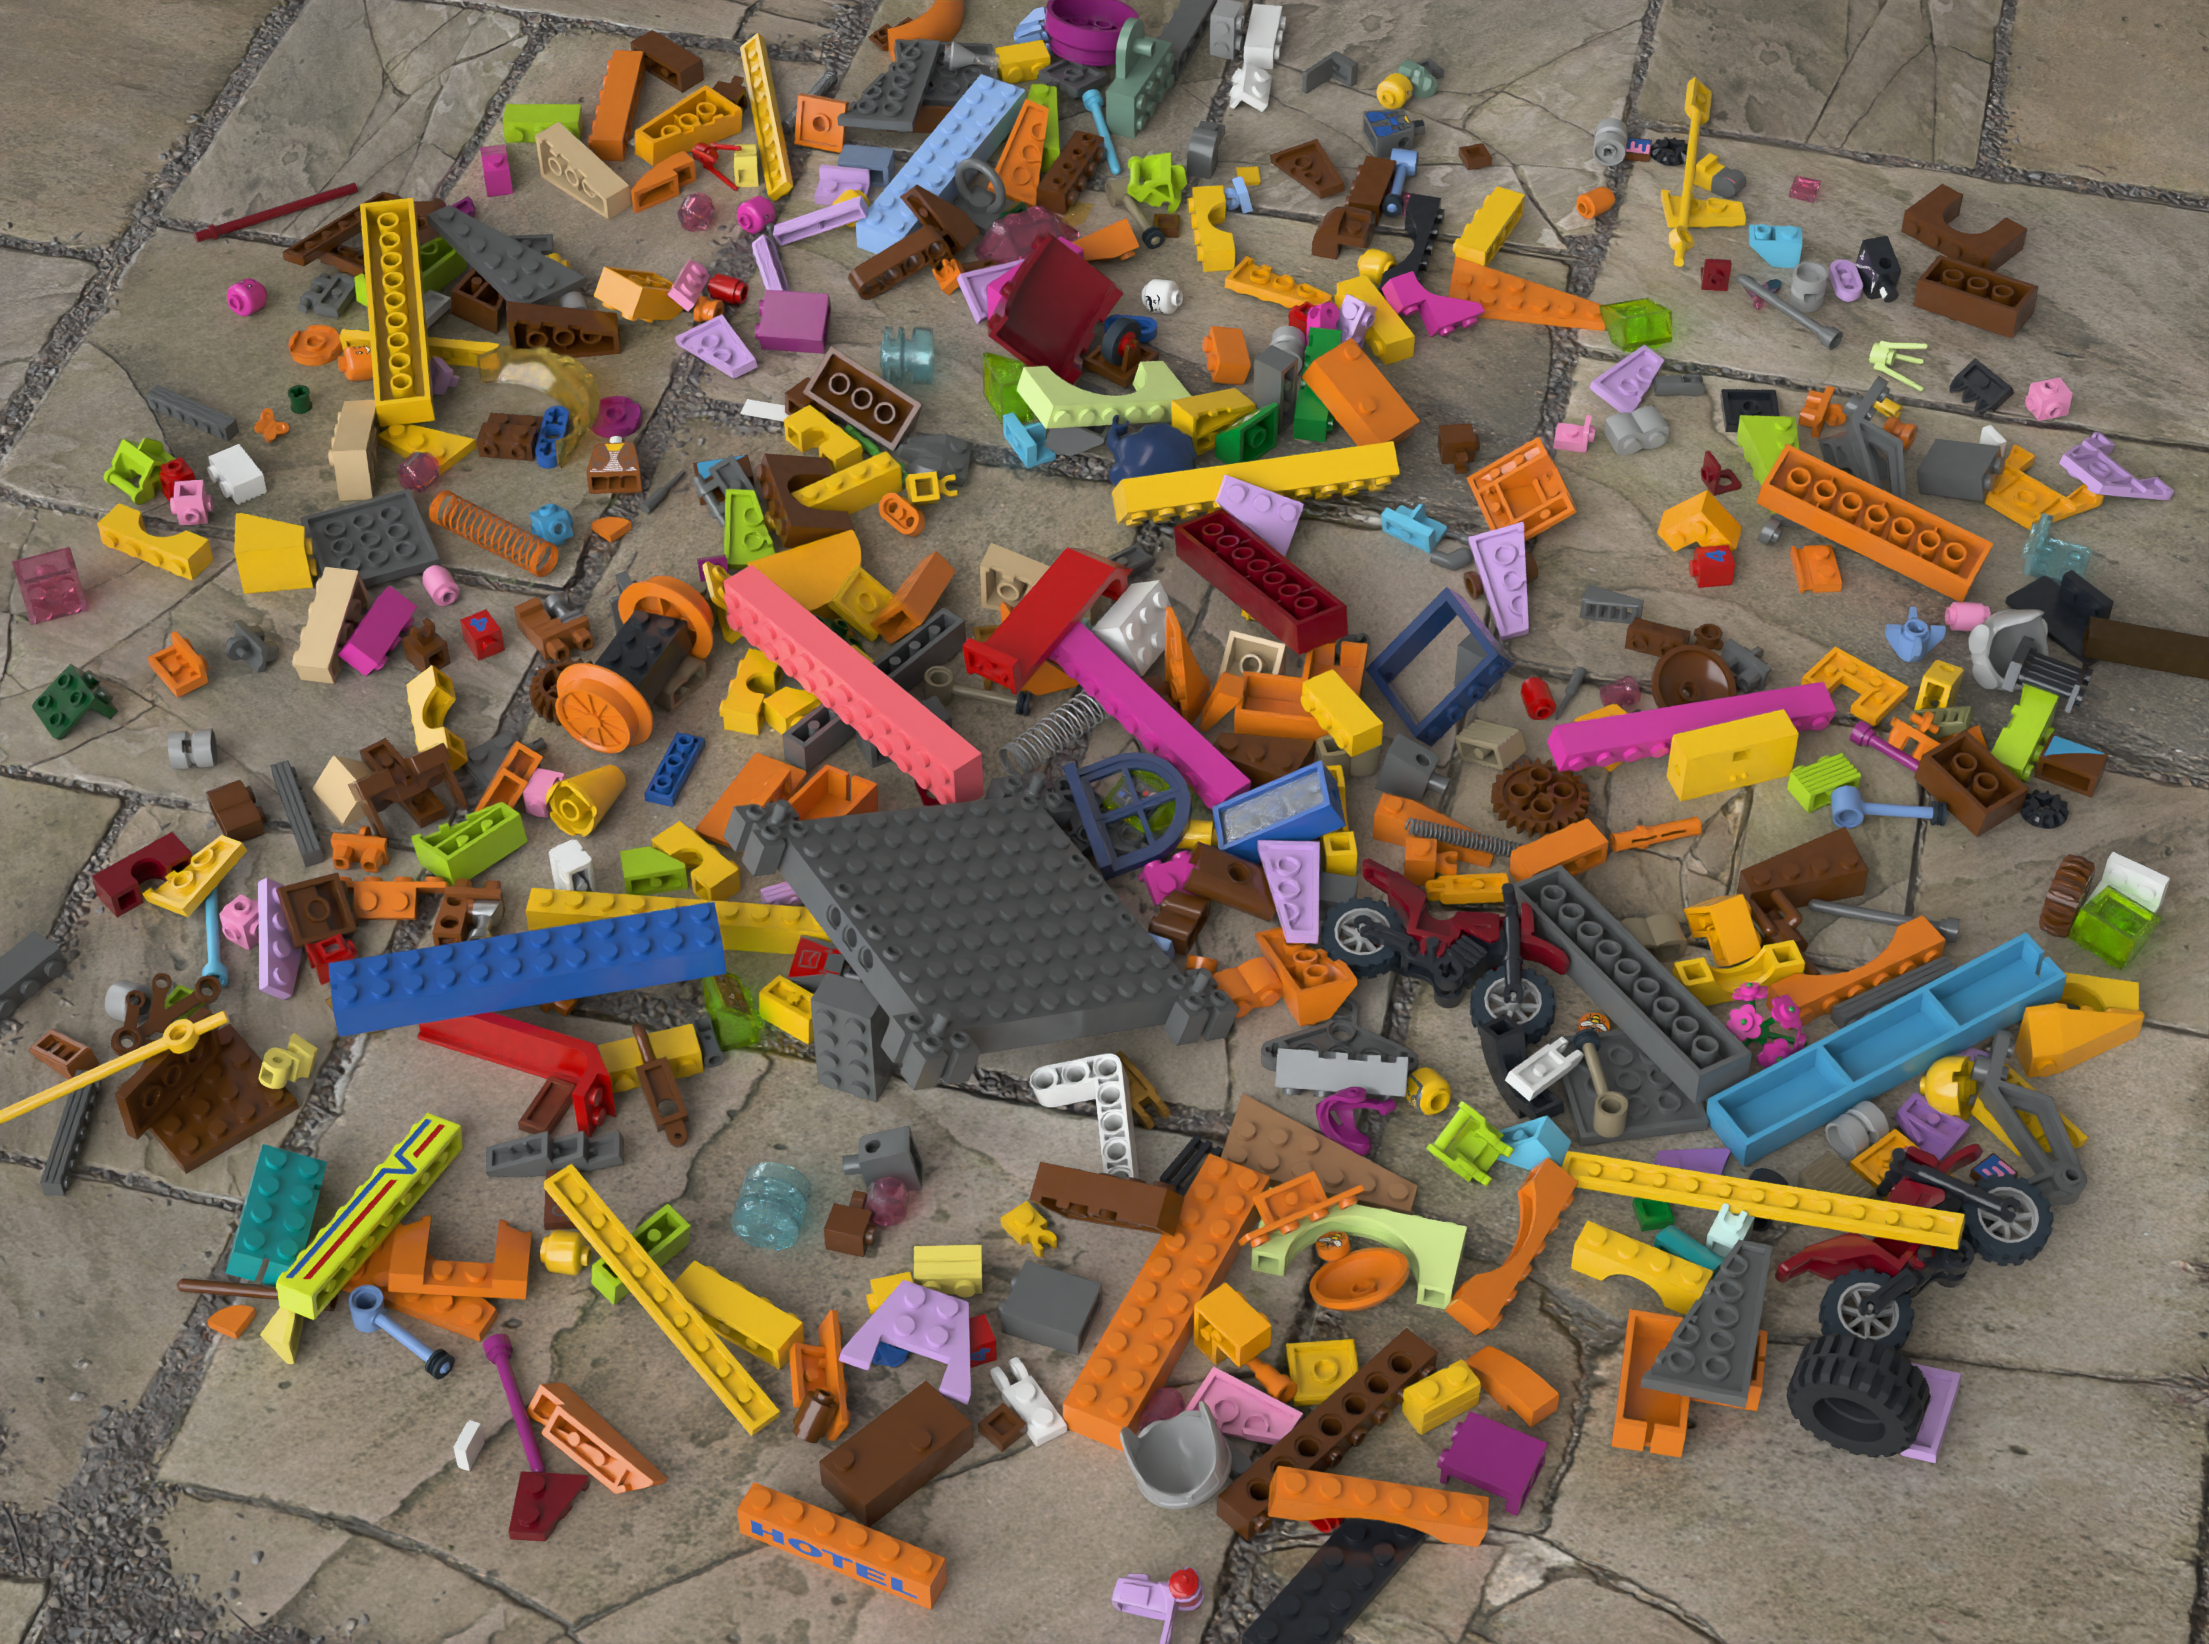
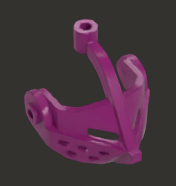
M1355 1086L1343 1088L1317 1103L1316 1118L1325 1137L1359 1155H1365L1371 1151V1142L1367 1136L1360 1133L1356 1128L1353 1109H1375L1384 1116L1396 1110V1104L1392 1099H1387L1383 1102L1375 1099H1366V1090ZM1331 1111L1336 1112L1342 1122L1341 1125L1337 1124L1330 1113Z

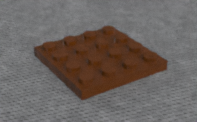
M231 1024L217 1031L223 1053L148 1129L185 1174L299 1109L296 1098L285 1086L280 1089H272L260 1083L258 1078L263 1061Z

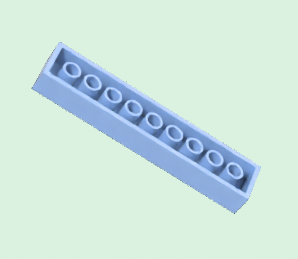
M981 74L868 208L867 218L858 220L856 223L857 247L878 254L924 227L900 198L903 193L915 185L923 187L952 204L960 194L955 183L957 165L967 158H976L984 162L988 160L1013 129L1026 99L1025 89ZM968 169L966 171V184L970 182L978 170Z

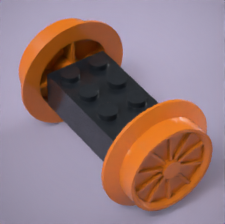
M654 576L646 581L636 582L626 587L620 595L618 602L619 615L624 625L596 663L573 664L565 668L558 677L556 714L565 730L584 746L601 753L612 754L621 752L626 747L637 746L645 742L653 730V716L650 705L687 654L704 660L709 655L713 647L712 628L714 618L712 610L697 590L677 578Z

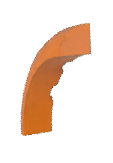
M936 0L933 6L917 19L888 29L889 55L892 61L896 62L894 52L895 39H928L950 42L963 24L964 0Z

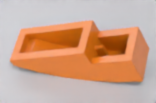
M683 150L650 169L631 190L633 211L639 213L679 196L680 187L696 181L694 160Z
M515 741L489 783L474 812L500 802L513 809L543 757L520 742Z
M1486 1346L1464 1361L1479 1379L1481 1387L1506 1412L1513 1409L1530 1427H1533L1557 1411L1560 1394L1533 1370L1505 1352L1491 1346Z

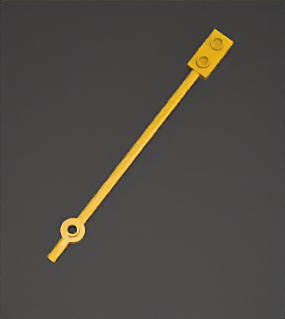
M1696 77L1692 78L1687 84L1684 109L1691 119L1679 222L1678 226L1669 232V244L1675 251L1674 265L1678 267L1684 265L1685 253L1695 245L1694 239L1688 231L1700 125L1702 126L1709 120L1712 91Z
M223 1010L194 1024L187 1019L177 1020L166 1028L162 1038L0 1110V1124L168 1049L178 1054L187 1052L197 1044L199 1035L230 1022L226 1011Z

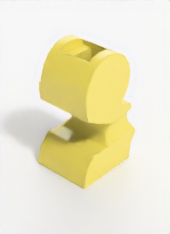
M736 144L735 146H741L742 149L734 153L735 185L737 187H759L756 144Z
M293 1033L290 1036L287 1050L273 1047L265 1053L258 1078L260 1083L268 1088L280 1089L286 1086L287 1080L296 1082L301 1077L309 1078V1074L314 1068L318 1048L296 1033Z

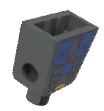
M1403 109L1363 111L1362 133L1374 156L1387 158L1391 156L1393 148L1412 150L1414 136L1425 134V124L1422 119L1410 121Z

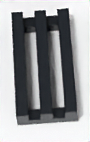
M1197 1134L1160 1176V1182L1172 1185L1173 1192L1182 1197L1187 1193L1201 1167L1184 1187L1180 1185L1196 1169V1166L1206 1154H1212L1221 1158L1223 1148L1220 1146L1212 1147V1142L1208 1140L1205 1143L1202 1142V1137Z

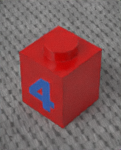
M1729 545L1695 548L1694 558L1689 561V572L1691 577H1695L1698 588L1732 585L1735 562Z
M487 609L460 619L463 640L478 661L505 650L502 630Z
M981 1314L969 1318L970 1368L997 1360L996 1339L986 1315Z

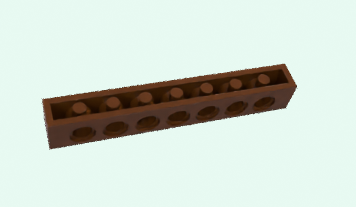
M1408 1328L1404 1329L1219 1494L1216 1515L1247 1541L1257 1532L1261 1534L1266 1531L1274 1518L1268 1516L1270 1482L1277 1466L1324 1472L1329 1467L1331 1469L1335 1468L1343 1459L1345 1452L1352 1446L1358 1447L1375 1425L1381 1426L1389 1418L1391 1411L1398 1404L1402 1405L1405 1388L1437 1372L1436 1360L1438 1352ZM1331 1433L1335 1434L1336 1436H1329L1327 1434ZM1302 1455H1311L1313 1457H1304ZM1260 1497V1498H1264L1265 1500H1261V1501H1260V1500H1256V1499H1254V1498Z

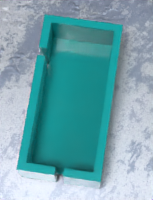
M262 1144L252 1172L225 1271L226 1274L255 1281L263 1259L266 1258L270 1259L262 1283L276 1286L281 1273L287 1271L297 1260L299 1253L306 1248L327 1161Z

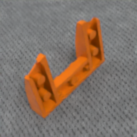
M432 1215L423 1216L421 1221L411 1224H396L389 1269L388 1292L526 1300L532 1232L527 1231L524 1233L510 1227V1222L499 1219L494 1263L427 1260Z

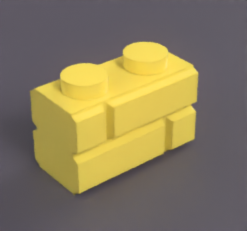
M982 1245L914 1246V1283L944 1294H956L964 1298L971 1297L974 1294H983Z

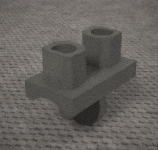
M242 619L234 621L233 626L236 633L234 637H230L227 640L225 649L227 656L233 661L245 660L257 673L265 672L266 663L277 660L279 646L274 640L264 642L265 634L259 625L249 627Z
M1731 638L1725 642L1720 657L1729 666L1731 672L1733 671L1738 675L1736 681L1738 687L1745 692L1753 688L1761 691L1766 687V679L1772 668L1761 659L1764 650L1757 646L1750 651Z

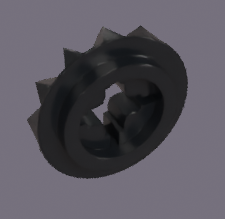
M1664 137L1663 140L1657 139L1655 144L1651 146V156L1660 164L1679 166L1686 163L1688 144L1685 143V140H1676V137L1673 139Z
M2035 789L2032 794L2027 793L2020 809V814L2026 822L2035 827L2052 829L2061 826L2067 820L2069 814L2067 810L2068 802L2062 801L2060 794L2051 795L2049 790L2041 793ZM2047 805V806L2050 807V809L2044 808L2043 810L2040 809V810L2038 811L2039 806L2045 807V806Z

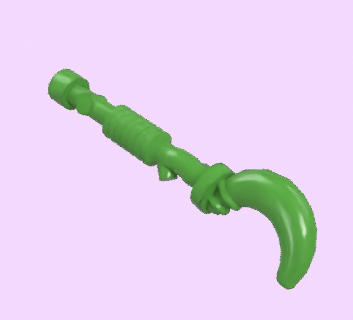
M848 425L845 428L844 432L857 439L863 449L871 456L882 453L877 445L868 438L862 437L861 433L857 432L854 426ZM897 462L901 466V473L903 474L902 484H906L905 479L909 475L903 470L906 464Z

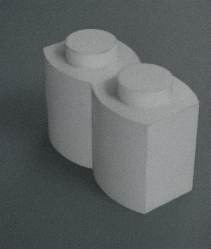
M1646 406L1632 413H1618L1605 419L1604 435L1617 455L1634 454L1642 448L1653 449L1666 444L1670 427L1655 406Z

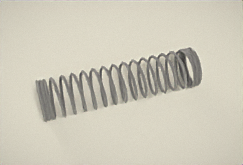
M1082 690L1074 698L1069 699L1067 703L1062 704L1060 708L1055 709L1053 713L1048 714L1040 722L1035 723L1033 727L1028 728L1026 732L1021 733L1019 737L1014 738L1012 742L1001 747L999 750L1000 762L1009 775L1020 779L1022 775L1034 772L1035 767H1041L1042 762H1048L1049 757L1054 758L1056 753H1061L1063 748H1068L1070 743H1075L1076 738H1082L1083 733H1089L1090 728L1094 729L1097 724L1103 722V719H1109L1110 715L1108 714L1104 717L1101 710L1102 708L1105 711L1103 706L1098 701L1095 702L1088 694H1084L1085 690ZM1082 696L1087 698L1090 707L1082 701ZM1075 701L1081 703L1084 713L1076 707ZM1091 701L1096 705L1100 714L1095 710ZM1069 706L1074 708L1077 717L1069 711ZM1085 707L1090 711L1093 718L1087 713ZM1077 710L1082 714L1086 723L1079 716ZM1062 711L1067 712L1070 722L1062 716ZM1094 713L1101 718L1100 721H1096ZM1055 715L1060 717L1064 728L1055 721ZM1071 716L1076 720L1079 727H1077L1076 724L1073 722ZM1087 717L1095 723L1094 726H1090ZM1048 720L1054 723L1058 734L1067 741V745H1062V741L1056 731L1048 725ZM1065 722L1070 726L1072 732L1068 729ZM1081 723L1088 727L1087 731H1083ZM1041 725L1047 727V731L1050 737L1058 746H1060V750L1055 749L1054 743L1052 742L1050 737L1042 731ZM1057 725L1061 728V730H1062L1063 733L1065 734L1066 738H1065V737L1062 735V733L1059 731ZM1073 726L1081 732L1080 736H1076ZM1035 730L1040 732V735L1044 743L1047 745V747L1054 751L1053 755H1049L1046 746L1037 736H1035ZM1051 731L1055 734V736L1057 737L1058 741L1054 738V736L1052 735ZM1067 732L1074 737L1072 741L1069 740ZM1028 735L1033 737L1038 749L1047 756L1046 760H1042L1037 748L1028 741ZM1045 737L1049 740V742L1051 743L1052 747L1048 744V742L1046 741ZM1021 740H1024V741L1027 743V746H1028L1030 752L1032 753V755H1033L1038 761H1040L1039 765H1035V762H1034V760H1033V757H1032V756L1030 755V753L1021 745ZM1038 742L1042 745V747L1044 748L1045 752H1044V751L1042 750V748L1039 746ZM1007 750L1013 753L1015 760L1023 768L1024 774H1020L1012 766ZM1024 751L1027 753L1031 761L1027 758Z

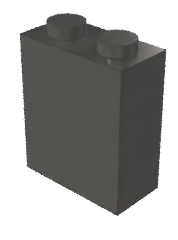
M1935 439L1917 470L1919 494L1984 501L1989 491L1994 489L1998 475L2004 471L2005 459L2001 458L2000 446Z
M1025 1261L1021 1272H1015L1010 1284L1011 1293L1008 1299L1003 1298L999 1305L997 1316L1001 1318L1002 1333L1079 1356L1102 1305V1283Z

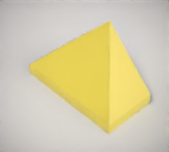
M280 1307L260 1336L287 1364H294L305 1316Z

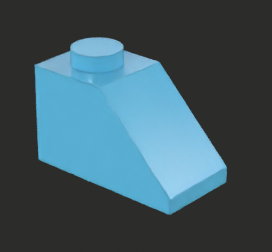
M1544 1116L1499 1130L1504 1134L1501 1141L1513 1148L1514 1152L1509 1158L1499 1155L1496 1160L1531 1170L1545 1158L1549 1157L1558 1166H1561L1571 1140L1548 1116Z

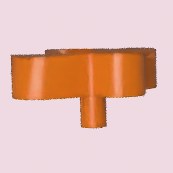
M265 408L260 415V421L254 425V431L263 434L265 441L271 443L276 437L286 435L289 431V425L285 422H276L272 409Z

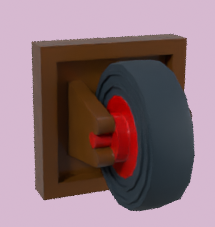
M1121 317L1104 334L1102 344L1083 358V367L1126 389L1133 383L1140 362L1159 361V353L1139 343L1141 328L1135 320Z

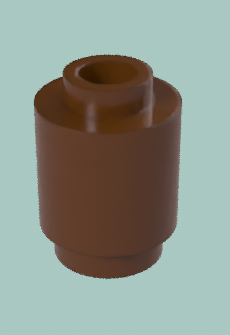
M816 1388L815 1391H807L793 1420L795 1425L793 1433L798 1438L809 1443H818L820 1438L825 1437L839 1407L834 1401L835 1396L821 1388Z

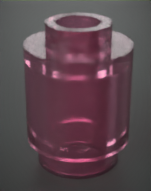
M1171 1387L1157 1388L1140 1415V1430L1142 1431L1154 1421L1167 1420L1183 1412L1186 1404L1180 1392Z

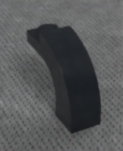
M1507 1014L1479 1025L1481 1046L1487 1067L1498 1091L1519 1119L1528 1116L1531 1120L1544 1116L1552 1118L1564 1113L1563 1101L1548 1088L1528 1101L1505 1081L1512 1069L1528 1059L1524 1029Z

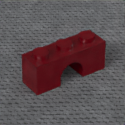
M170 832L93 875L92 879L97 896L118 918L144 903L139 887L141 883L149 879H161L167 882L165 876L173 870L179 873L191 864L192 852L173 832Z

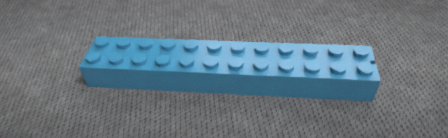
M2025 932L1710 1097L1706 1112L1709 1121L1708 1125L1726 1147L1731 1149V1153L1744 1168L1845 1114L1861 1101H1870L1928 1070L1938 1059L1956 1055L1996 1034L1998 1028L2003 1030L2023 1019L2026 1007L2052 1004L2060 1000L2067 976L2049 956L2043 959L2044 951Z

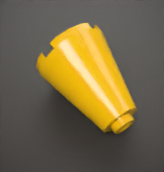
M608 764L556 782L547 790L545 798L546 804L550 802L552 811L549 815L559 829L568 835L575 836L580 834L582 835L581 837L587 836L594 831L625 789L626 778L621 769Z

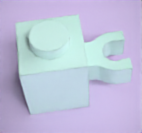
M1725 1203L1707 1234L1706 1247L1724 1259L1739 1239L1749 1241L1752 1236L1755 1218L1748 1216V1213L1745 1211H1741L1740 1214L1731 1213L1729 1211L1730 1205Z

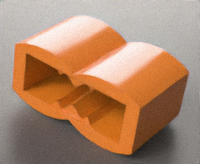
M1266 957L1253 958L1237 968L1224 969L1212 975L1218 983L1216 989L1226 992L1239 1008L1236 1015L1237 1018L1244 1017L1253 1008L1272 1006L1282 998L1283 983Z

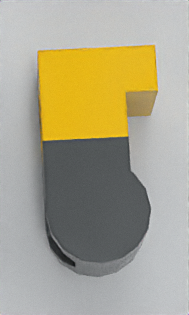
M1709 153L1696 164L1694 184L1723 198L1730 199L1746 186V178L1741 171L1736 169L1730 170V168L1717 163L1718 156Z

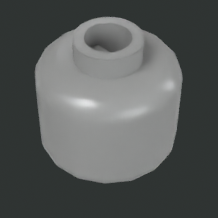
M127 980L117 981L106 993L105 1009L107 1014L112 1019L125 1022L127 1011L125 1007L126 995L132 990H138L145 996L144 1006L138 1015V1023H141L148 1017L153 997L148 987ZM131 997L129 999L132 1005H139L141 1003L138 997Z

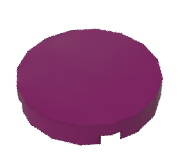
M625 396L605 397L596 406L593 404L587 414L590 429L596 435L603 438H611L613 436L623 438L629 436L641 427L643 421L641 406L638 403L636 405L632 402V399Z

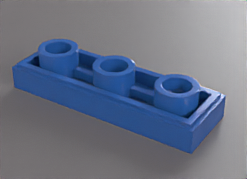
M680 732L675 734L644 793L645 801L674 807L705 747V738Z

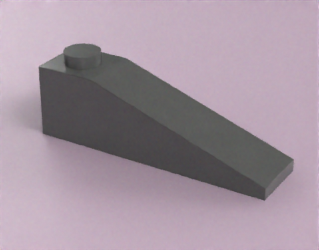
M1080 379L1075 386L1085 391L1106 395L1105 388ZM1111 425L1050 428L1044 446L1051 449L1057 455L1070 457L1103 444Z

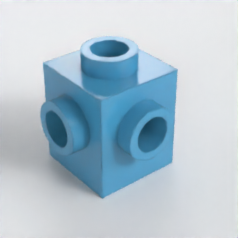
M547 504L541 506L537 511L529 513L532 522V533L539 538L559 546L564 544L567 538L574 536L571 528L574 526V521L568 510L566 511L556 504Z

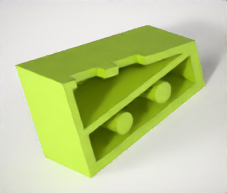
M2024 684L2019 705L2015 704L2011 711L2012 719L2006 728L2003 727L1991 752L2022 783L2023 781L2029 782L2035 768L2033 763H2038L2044 744H2046L2051 734H2055L2056 728L2052 727L2059 700V696Z
M500 802L466 815L467 820L450 827L448 823L439 825L440 831L424 837L420 833L411 836L419 864L437 877L444 878V881L448 882L451 886H454L457 879H472L528 842L520 813L505 803Z

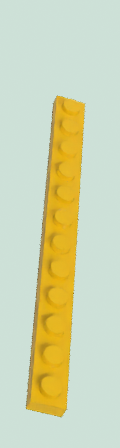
M1573 1151L1566 1152L1561 1167L1578 1181L1576 1188L1720 1211L1725 1203L1730 1205L1729 1211L1731 1213L1740 1214L1741 1211H1745L1748 1213V1216L1956 1250L1959 1248L1965 1225V1214Z

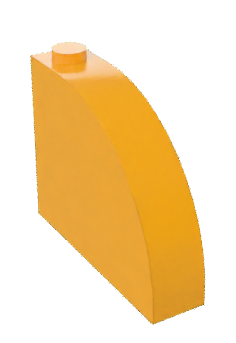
M851 529L748 562L747 567L753 565L811 614L823 618L836 619L840 616L827 605L857 565L862 568L861 548L854 531Z

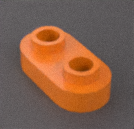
M888 493L882 497L879 503V514L884 520L900 533L910 537H915L922 532L925 526V516L917 507L896 493Z

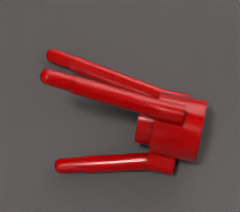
M704 142L697 143L692 150L693 159L703 164L704 169L709 170L734 191L738 190V187L714 168L713 164L717 162L719 157L717 150L741 151V146L718 144L716 142H711L709 145Z

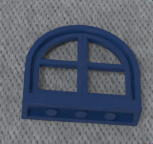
M1131 752L1118 754L1080 769L1076 768L1074 762L1063 765L1092 850L1105 881L1141 868L1152 861L1162 859L1182 841L1192 817V800L1184 778L1166 760L1147 753ZM1129 770H1142L1153 773L1162 778L1170 786V789L1139 800ZM1123 772L1134 802L1101 814L1090 783ZM1175 800V815L1170 827L1162 837L1154 841L1144 811ZM1138 814L1149 845L1117 857L1106 826Z

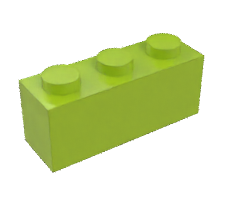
M506 104L502 121L505 143H536L535 135L557 122H560L581 141L584 126L581 104Z
M666 1204L634 1230L631 1235L660 1268L689 1244L691 1225L669 1204ZM602 1257L592 1265L591 1283L613 1305L630 1293V1290Z

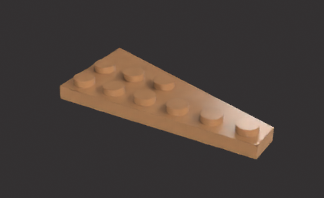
M1242 1094L1221 1158L1270 1176V1187L1272 1188L1315 1171L1327 1199L1362 1184L1365 1191L1357 1197L1359 1202L1356 1204L1411 1215L1417 1196V1185L1248 1095Z

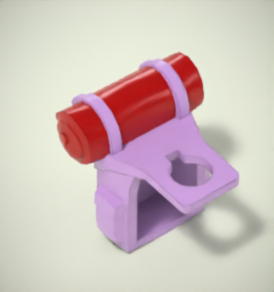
M1186 1566L1183 1570L1173 1573L1168 1582L1151 1581L1150 1575L1144 1573H1129L1127 1577L1118 1578L1112 1597V1605L1117 1611L1165 1621L1160 1644H1170L1178 1610L1186 1612L1198 1609L1204 1600V1588L1201 1585V1579L1197 1574V1570Z

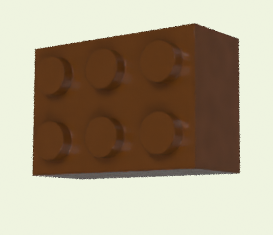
M1967 730L1962 731L1923 754L1914 776L1940 803L1946 802L1947 810L1976 837L2020 812L2029 791L2025 784Z

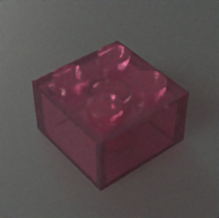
M70 547L12 561L31 625L88 611Z

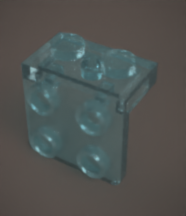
M2042 513L2039 523H2033L2028 539L2032 541L2026 540L2021 557L2026 558L2022 574L2035 578L2045 575L2058 584H2061L2063 574L2070 570H2073L2083 578L2092 550L2048 537L2053 516Z

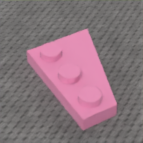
M1214 1366L1184 1410L1200 1411L1199 1401H1203L1209 1406L1220 1431L1225 1436L1272 1445L1277 1444L1303 1420L1302 1412Z

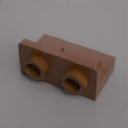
M1635 617L1633 623L1627 628L1625 648L1662 657L1666 652L1677 646L1688 645L1691 631Z

